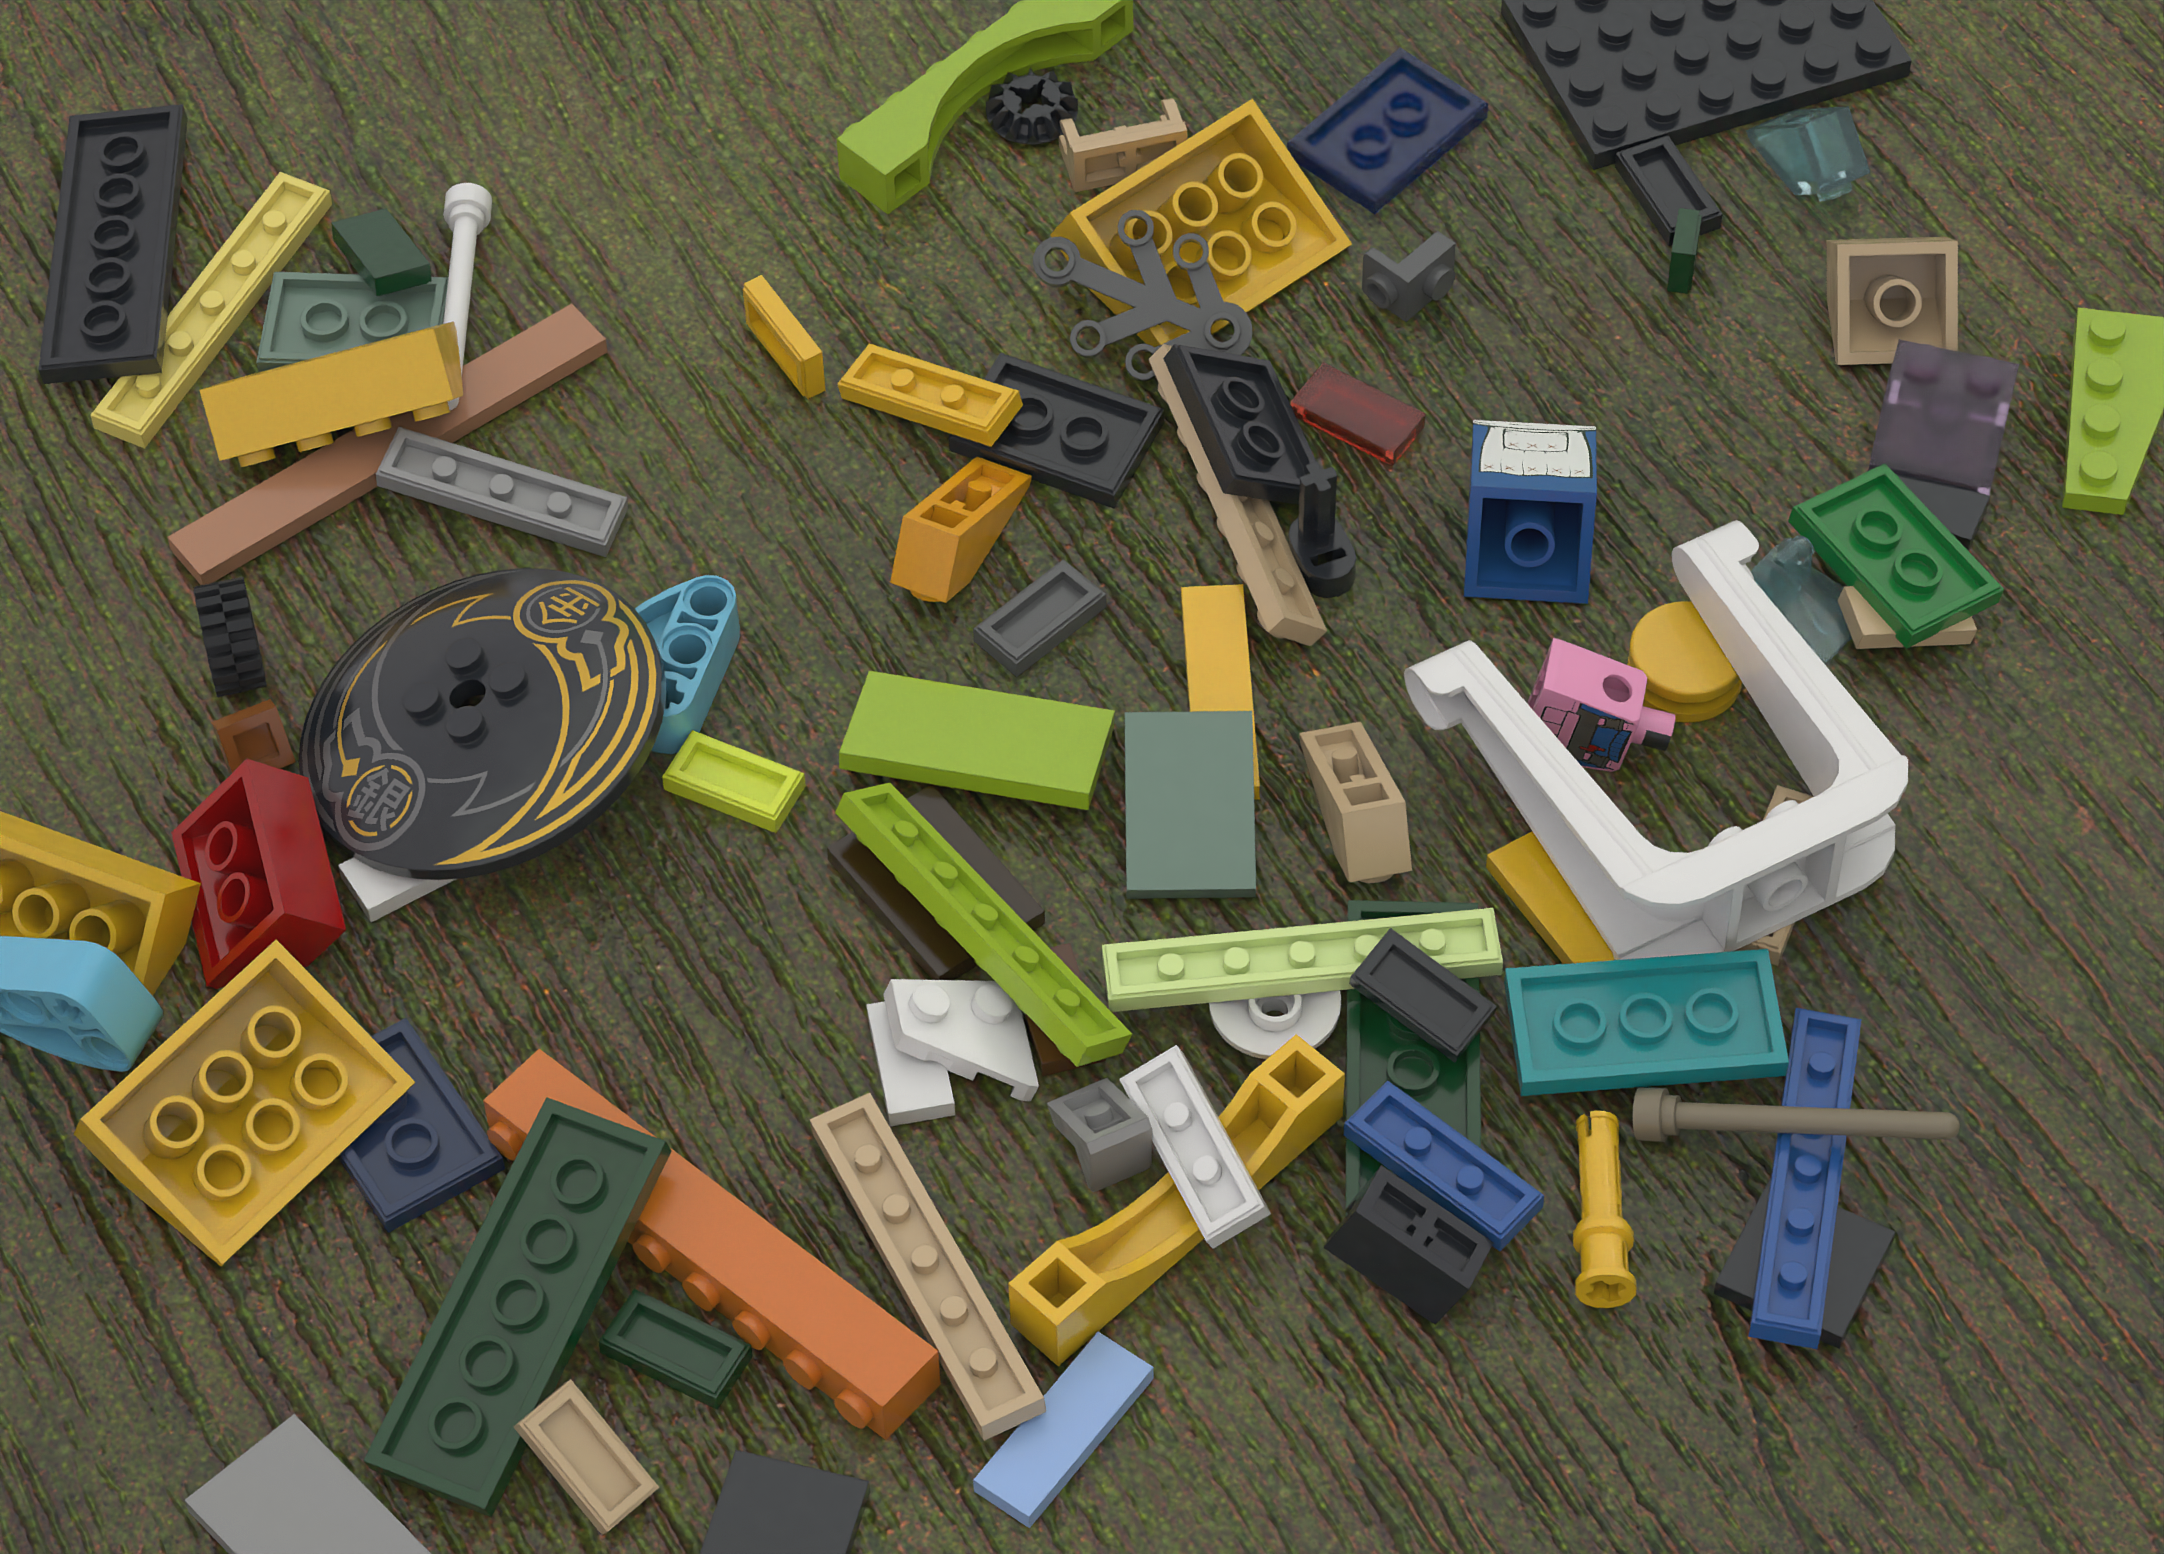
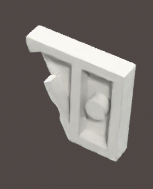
M890 980L883 995L895 1049L923 1061L932 1060L939 1062L948 1071L972 1081L977 1072L983 1073L1012 1085L1011 1097L1020 1101L1032 1100L1039 1084L1022 1012L1017 1007L1015 1001L996 981Z

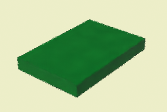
M1885 463L1794 506L1789 516L1788 522L1847 586H1853L1896 633V639L1906 649L1937 634L1939 631L1999 603L2004 592V588Z

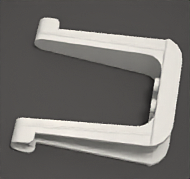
M1738 520L1673 548L1672 563L1680 584L1814 797L1800 804L1795 800L1785 801L1773 808L1765 820L1744 830L1737 826L1727 828L1716 835L1709 846L1704 849L1690 853L1669 852L1653 846L1646 840L1474 642L1469 640L1406 668L1404 672L1405 684L1411 701L1430 728L1445 730L1462 723L1612 951L1615 960L1735 951L1865 889L1884 874L1894 856L1895 823L1888 813L1897 806L1907 788L1908 759L1904 755L1901 756L1754 581V577L1746 563L1750 562L1751 557L1758 552L1759 543L1749 529Z

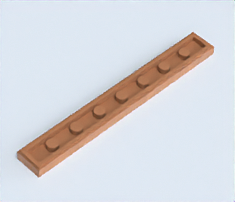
M571 303L464 365L462 370L463 396L459 398L457 407L450 410V413L416 422L412 411L389 416L392 428L359 437L356 436L355 429L334 440V443L320 448L167 537L170 549L200 585L213 583L378 487L376 472L398 427L453 443L608 352L606 338Z

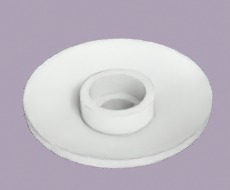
M1340 990L1212 1002L1209 1003V1010L1216 1030L1227 1043L1247 1055L1268 1059L1295 1034L1314 1049L1324 1043L1338 1023L1341 1011ZM1276 1010L1285 1015L1273 1017L1265 1013Z

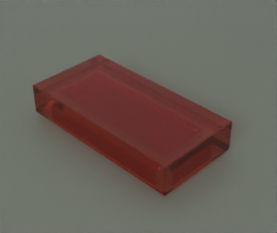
M1324 362L1291 400V407L1296 418L1391 466L1397 462L1425 427L1426 413Z

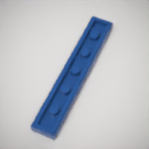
M1801 1008L1795 1009L1788 1051L1789 1064L1784 1080L1781 1106L1850 1109L1862 1019ZM1777 1133L1748 1337L1812 1349L1818 1348L1846 1136Z

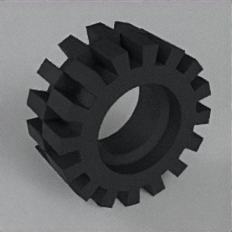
M244 577L193 587L203 641L217 697L267 687Z

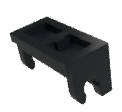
M1381 1165L1373 1177L1350 1202L1345 1210L1348 1213L1347 1216L1331 1233L1323 1248L1436 1325L1470 1289L1494 1242Z

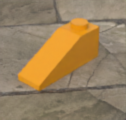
M980 457L974 458L903 516L890 583L910 590V593L920 600L947 603L971 582L1030 487L1032 476Z

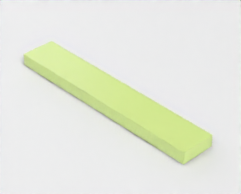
M1485 908L1102 945V960L1108 1008L1111 1012L1355 989L1349 984L1351 975L1390 928L1459 979L1502 975L1503 959L1494 909Z

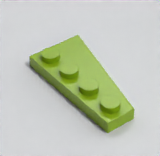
M2078 307L2074 322L2062 508L2124 515L2145 463L2149 447L2164 414V317Z

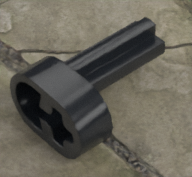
M1313 462L1306 465V475L1300 477L1299 517L1290 526L1288 544L1310 593L1323 598L1339 597L1348 592L1354 584L1356 554L1343 527L1335 519L1336 471L1333 467L1322 470L1318 462ZM1325 553L1327 563L1318 565V555Z

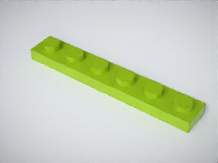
M890 782L843 794L835 811L837 816L855 833L857 839L867 846L895 875L896 880L906 887L934 916L936 922L946 929L974 958L976 964L986 971L1015 1001L1017 1007L1027 1014L1055 1043L1058 1050L1064 1056L1069 1058L1076 1067L1124 1052L1132 1033Z

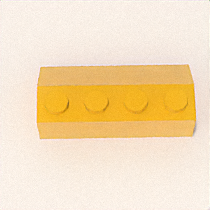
M454 321L224 381L199 390L219 461L238 457L240 467H245L276 458L273 447L295 441L298 452L334 443L331 432L354 426L356 436L359 437L392 428L389 416L412 411L416 422L450 413L447 401L463 396L458 336Z
M0 811V936L78 940L97 943L115 953L153 996L186 944L201 883Z

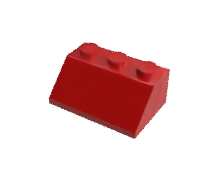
M246 759L171 832L181 876L201 883L192 917V925L206 986L216 989L225 987L276 939L303 967H308L346 931L308 777Z

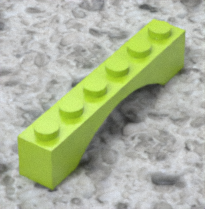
M1022 0L1017 2L1010 8L1007 14L984 31L976 32L965 45L943 61L934 63L924 75L908 87L893 93L874 112L860 122H855L847 127L843 134L836 139L839 178L887 215L930 184L933 161L943 138L959 116L979 98L990 92L991 85L1003 84L1007 72L1020 77L1025 75L1030 67L1033 71L1066 63L1094 61L1133 32V0Z

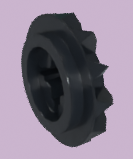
M1030 67L1026 75L1022 77L1007 72L1003 84L991 85L989 99L986 101V117L992 129L1003 138L1020 144L1034 145L1053 141L1059 138L1060 135H1064L1060 126V120L1072 118L1075 123L1078 115V99L1074 96L1071 82H1059L1054 70L1043 76H1037ZM1034 98L1042 99V105L1033 104L1022 113V102L1030 103Z

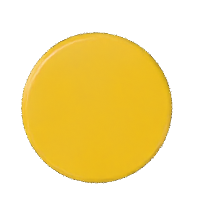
M1679 601L1661 605L1644 615L1635 626L1630 639L1627 665L1642 670L1647 676L1643 706L1675 714V722L1692 723L1714 718L1725 712L1735 702L1741 691L1742 681L1692 601Z

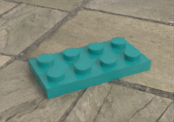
M1768 949L1505 968L1504 986L1521 1096L1786 1076L1789 1060Z

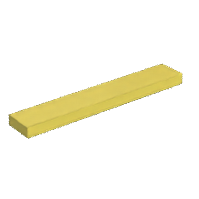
M279 172L167 317L162 373L120 377L90 416L94 429L144 449L272 284L274 272H281L332 206L330 190Z

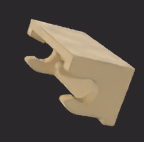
M1173 98L1161 100L1165 115H1160L1159 121L1129 127L1124 125L1114 127L1113 130L1084 136L1078 135L1072 118L1060 120V126L1064 135L1059 136V148L1074 192L1114 185L1187 140V128L1185 122L1182 121L1175 100Z

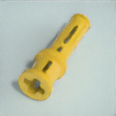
M1591 1111L1592 1130L1589 1129L1588 1117L1585 1114L1576 1120L1582 1220L1573 1231V1247L1580 1254L1581 1274L1575 1280V1295L1579 1301L1588 1306L1613 1308L1630 1302L1636 1296V1279L1629 1272L1628 1252L1634 1244V1231L1628 1222L1623 1219L1619 1120L1617 1116L1610 1112Z

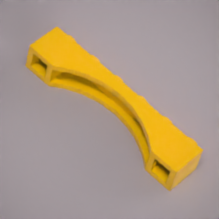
M1297 1034L1249 1074L1234 1098L1219 1116L1258 1191L1343 1117L1345 1073ZM1170 1173L1165 1174L1154 1186L1129 1206L1101 1224L1078 1235L1056 1241L1008 1283L1010 1324L1058 1367L1204 1239Z

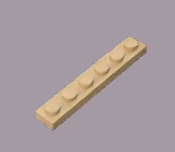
M1163 344L1149 358V362L1159 382L1158 391L1170 407L1178 426L1177 435L1184 446L1187 447L1198 471V483L1209 496L1218 517L1216 520L1220 532L1227 538L1237 560V572L1240 578L1247 584L1258 608V620L1263 628L1276 638H1286L1312 646L1327 632V629L1290 550L1269 500L1224 494L1164 362L1163 358L1172 346Z
M871 1093L810 1119L814 1138L929 1344L938 1350L939 1361L983 1440L985 1441L1045 1413V1400Z

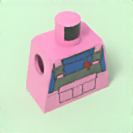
M1553 638L1527 702L1582 767L1609 772L1620 769L1631 743L1666 751L1675 723V714L1643 706L1647 676L1642 670Z

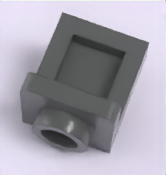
M1437 231L1399 264L1376 248H1371L1363 255V292L1376 306L1388 309L1407 322L1431 300L1437 301L1444 297L1452 287L1455 280L1454 260L1456 243Z

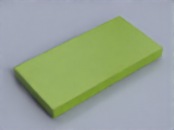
M869 671L839 751V769L1089 810L1114 729L1115 710Z

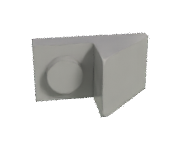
M1108 1078L1047 1103L1054 1126L1075 1147L1088 1188L1092 1192L1099 1191L1150 1168L1152 1164V1127L1149 1118Z

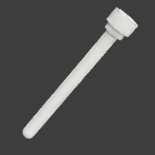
M460 183L452 186L446 193L443 213L444 220L453 232L443 324L452 321L455 323L458 336L461 376L477 235L488 226L492 209L490 193L482 186L473 183ZM460 397L447 401L450 410L457 407Z

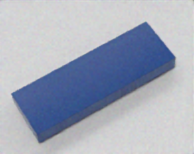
M1389 1081L1379 1088L1344 1123V1136L1409 1185L1494 1242L1492 1246L1498 1251H1501L1543 1208L1544 1195Z

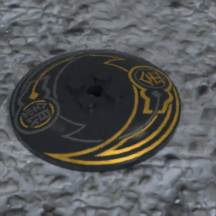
M520 568L498 570L459 579L432 589L386 615L357 639L336 662L318 689L305 718L300 738L299 773L309 778L319 822L325 833L340 849L374 869L414 879L447 880L486 875L511 868L558 847L580 833L599 818L632 783L648 758L662 724L666 704V677L663 660L646 622L635 608L608 587L586 577L550 569ZM477 695H484L483 700L475 707H460L467 699Z

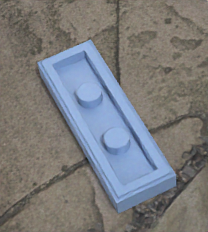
M1097 1332L1043 1396L1046 1412L1021 1423L973 1479L974 1492L1030 1528L1154 1379V1367L1105 1335Z

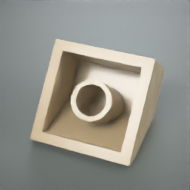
M1948 237L1826 240L1827 305L1837 365L1958 362V241Z

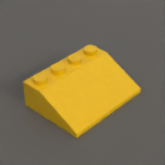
M1253 99L1076 208L1050 234L1051 237H1063L1073 242L1079 250L1080 258L1145 285L1131 248L1121 241L1118 234V222L1123 214L1130 210L1144 211L1153 221L1154 234L1152 239L1176 299L1200 308L1188 272L1178 267L1173 258V247L1176 240L1184 234L1194 233L1203 237L1208 244L1209 258L1207 262L1223 301L1238 305L1246 313L1352 245ZM1137 218L1129 220L1124 228L1125 234L1134 240L1144 237L1148 230L1146 223ZM1195 242L1185 243L1179 251L1181 259L1187 263L1197 262L1203 254L1202 248ZM1061 251L1066 260L1069 261L1068 255ZM1088 288L1115 315L1134 308ZM1225 320L1215 322L1211 327V335H1214L1231 323ZM1165 322L1137 333V335L1146 344L1157 347L1190 331Z
M276 939L80 1119L74 1135L124 1186L219 1266H222L415 1084V1081Z

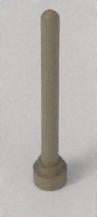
M1639 1087L1635 1093L1633 1103V1131L1637 1141L1665 1142L1668 1135L1678 1136L1681 1129L1946 1140L1955 1137L1960 1129L1958 1118L1949 1112L1682 1102L1679 1095H1669L1667 1088Z

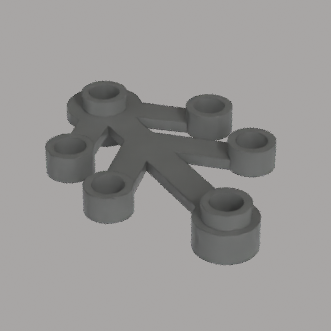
M1130 210L1123 214L1118 222V234L1121 241L1131 248L1145 285L1080 258L1076 245L1063 237L1048 238L1040 243L1035 250L1033 265L1038 278L1043 283L1052 287H1064L1071 282H1076L1134 307L1131 310L1098 323L1092 320H1084L1076 324L1071 331L1070 342L1073 350L1081 357H1096L1103 352L1105 346L1165 322L1190 331L1164 343L1169 346L1176 344L1242 355L1250 345L1252 339L1250 318L1238 305L1223 301L1207 262L1209 258L1208 244L1198 234L1188 233L1179 237L1173 247V258L1178 267L1188 272L1200 308L1176 299L1152 239L1154 234L1153 221L1144 211ZM1135 218L1143 220L1148 228L1145 236L1137 240L1129 238L1124 232L1126 223ZM1187 242H1195L1202 248V257L1195 263H1187L1179 255L1180 248ZM1053 250L1064 251L1069 257L1067 266L1061 271L1050 270L1045 264L1047 255ZM1225 320L1232 324L1234 335L1230 340L1219 342L1212 337L1211 327L1217 321ZM1087 328L1096 330L1100 335L1098 346L1092 350L1082 349L1077 344L1078 334ZM1138 344L1132 347L1127 353L1125 360L1129 375L1135 380L1142 382L1154 379L1156 375L1153 369L1145 374L1138 373L1132 367V360L1140 352H1148L1153 355L1162 345L1153 347L1149 344Z

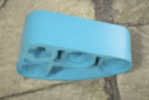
M704 575L696 577L661 592L635 608L646 622L659 648L666 677V704L662 724L651 751L664 754L678 753L692 730L700 732L738 645L740 624L736 593L729 581L719 576Z
M0 936V1032L26 1045L74 1063L98 1069L119 1072L128 1071L163 1018V1009L129 967L115 953L93 942Z

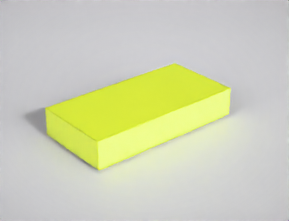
M693 730L662 776L664 790L774 833L778 832L806 787L804 773Z

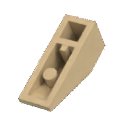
M1356 722L1299 733L1301 748L1331 845L1349 883L1355 881L1379 883L1388 880L1393 874L1412 871L1405 800L1362 723Z

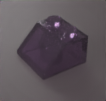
M1899 339L1888 378L1869 468L1874 469L1885 463L1897 474L1965 487L1990 495L2020 364Z

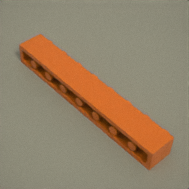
M541 1049L532 1054L483 1100L489 1127L487 1131L488 1139L509 1160H515L546 1097L655 1137ZM671 1149L672 1152L628 1239L638 1258L652 1271L661 1273L665 1270L680 1281L688 1297L697 1306L705 1311H712L715 1308L732 1321L733 1328L744 1342L750 1344L752 1348L762 1350L765 1347L780 1358L786 1371L801 1386L807 1389H813L816 1386L834 1400V1405L839 1413L850 1424L859 1429L868 1426L883 1439L887 1440L941 1385L938 1350Z

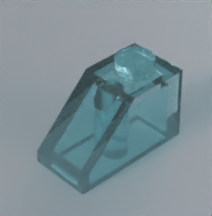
M1849 106L1796 109L1746 130L1751 144L1794 195L1817 194L1819 201L1834 199L1853 190L1851 181L1870 173Z

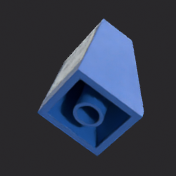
M1473 420L1464 597L1588 604L1597 497L1595 426Z

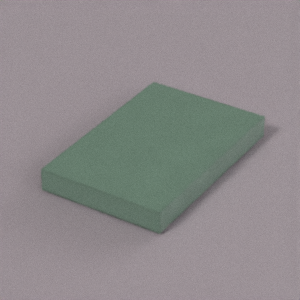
M274 272L256 361L258 372L441 325L444 321L448 277H431L432 281L427 284L376 296L360 274Z
M1252 711L1125 712L1127 899L1256 897Z

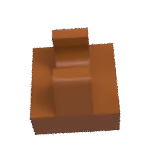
M271 699L211 722L230 775L246 759L279 769L296 762L277 707Z

